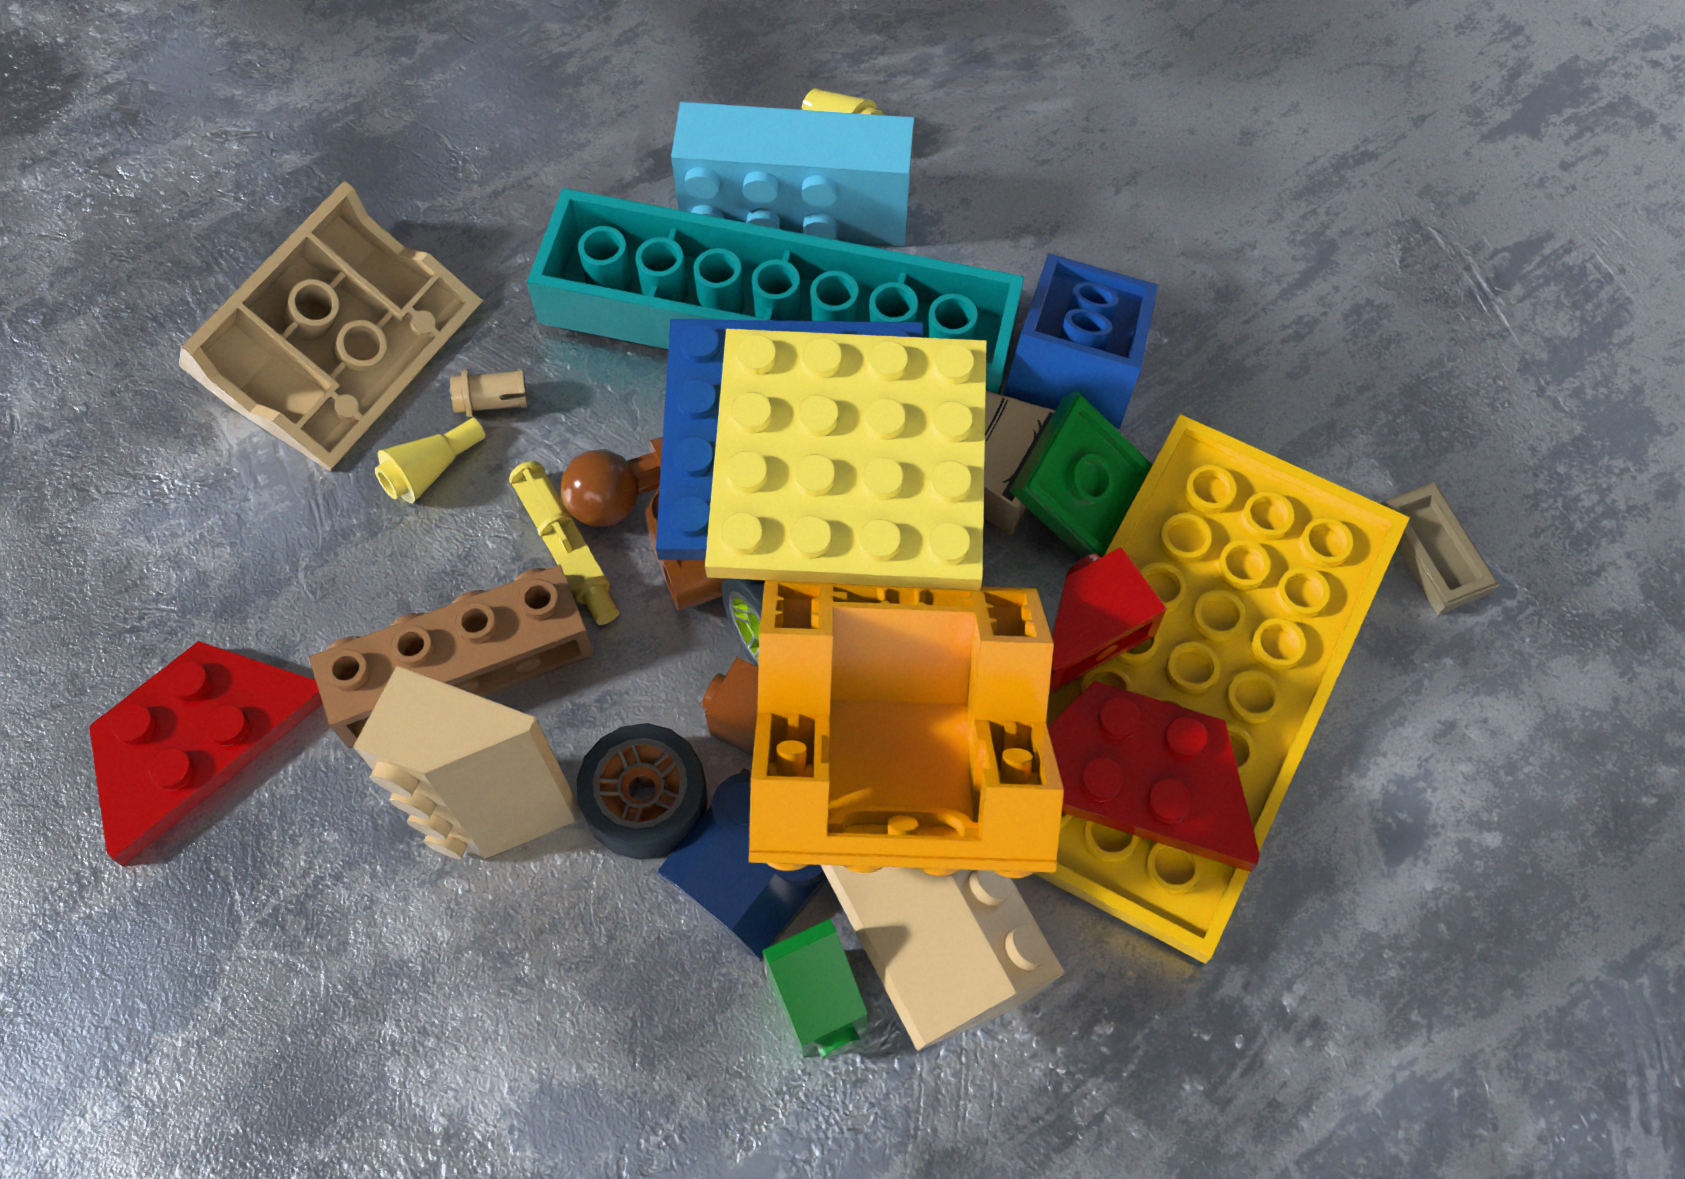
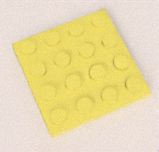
M726 329L705 560L707 577L980 590L983 580L986 341Z

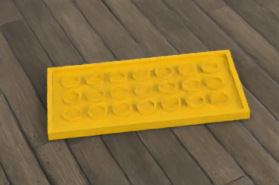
M1179 414L1105 553L1107 555L1119 547L1124 549L1167 608L1155 636L1050 694L1046 717L1047 727L1094 680L1225 720L1258 850L1260 851L1410 517ZM1062 812L1056 873H1033L1205 964L1212 958L1250 874L1249 871Z

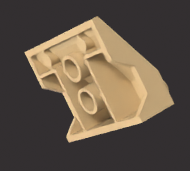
M344 180L181 346L179 366L225 404L325 469L331 471L481 305L483 300L427 252L404 247L367 214L355 189Z

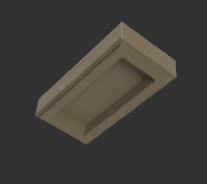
M1435 482L1380 503L1410 517L1397 545V550L1437 616L1492 595L1500 586Z

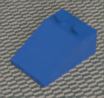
M1048 253L1020 335L1003 395L1056 410L1064 395L1078 391L1115 428L1120 429L1142 367L1158 284Z

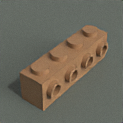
M561 564L548 569L534 568L519 574L513 582L488 591L475 590L464 593L457 597L452 604L426 614L411 613L393 621L390 627L366 636L341 638L330 644L327 650L308 657L329 726L349 748L354 746L396 666L480 697H485L595 654Z

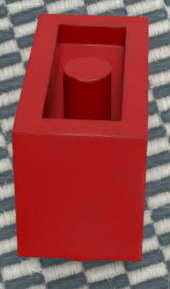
M1122 547L1103 557H1100L1097 553L1090 554L1076 562L1066 573L1051 634L1054 646L1049 695L1152 638L1158 631L1167 608Z

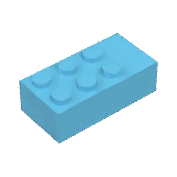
M680 102L671 154L678 210L854 244L905 247L914 117Z

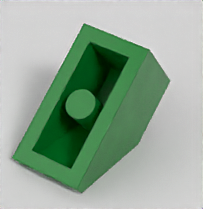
M831 919L762 950L769 983L803 1058L818 1051L822 1060L845 1052L861 1041L857 1032L867 1027L868 1012Z

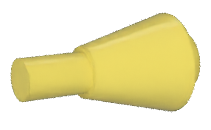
M471 418L444 435L437 434L378 451L380 465L375 467L377 479L390 497L397 499L401 496L405 501L413 504L452 464L455 456L486 438L484 429L475 418Z

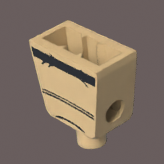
M986 391L984 519L1002 532L1013 536L1028 508L1009 490L1055 411Z

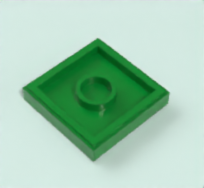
M1077 391L1063 396L1009 492L1081 558L1093 553L1103 557L1153 464Z

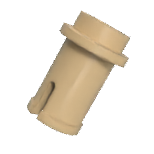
M462 369L461 376H450V390L454 413L466 412L468 418L474 417V411L514 407L527 408L524 370L517 369V371L470 375L468 369Z

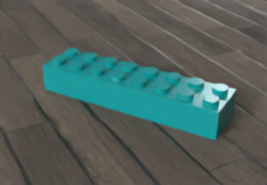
M562 188L526 283L539 324L668 349L670 319L922 322L923 338L985 340L986 391L1000 395L1018 317L1024 276Z

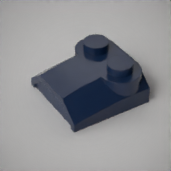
M743 768L740 773L728 777L718 786L712 799V805L678 844L656 874L661 880L668 882L684 893L732 933L757 960L761 961L764 957L762 950L774 945L828 879L821 865L808 864L799 870L784 871L775 869L767 863H749L751 771Z

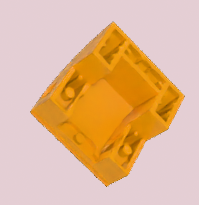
M765 580L759 630L758 707L751 772L749 863H767L775 869L784 871L799 870L808 864L841 865L857 873H873L881 870L883 867L919 868L927 874L936 876L951 875L959 869L993 870L997 874L1009 878H1024L1032 875L1034 872L1056 873L1064 788L1046 724L1054 643L1037 588L981 586L980 590Z

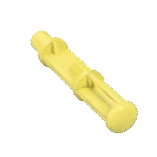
M528 461L518 465L511 472L509 482L517 492L534 522L538 534L544 540L557 565L561 564L576 601L580 605L588 607L598 625H604L613 621L619 615V610L609 594L611 584L576 527L574 519L568 513L547 477L544 467L536 461Z

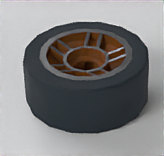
M649 723L622 726L601 737L584 756L576 779L578 805L595 838L613 853L638 860L663 857L674 851L705 813L708 804L703 766L692 745L672 729ZM637 783L641 787L653 788L655 786V791L651 798L645 801H638L633 798L634 791L632 786Z

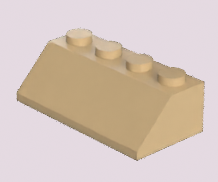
M396 666L353 746L372 769L369 778L376 784L389 790L392 794L389 802L410 815L407 823L426 835L423 842L433 850L455 859H461L465 851L487 859L575 822L581 811L536 717L400 666Z
M821 865L917 1051L1017 1009L1065 973L1015 884L1009 877L999 875L993 870L959 869L951 875L936 876L927 874L919 868L883 867L881 870L873 873H857L841 865Z

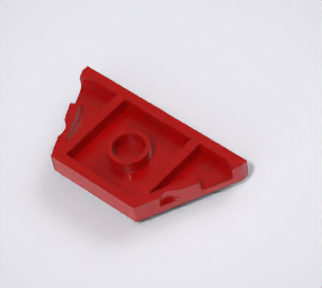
M198 641L89 725L106 852L111 859L121 866L126 865L319 708L323 703L316 680Z
M1094 680L1047 727L1064 788L1062 813L1252 872L1258 865L1260 854L1225 720Z

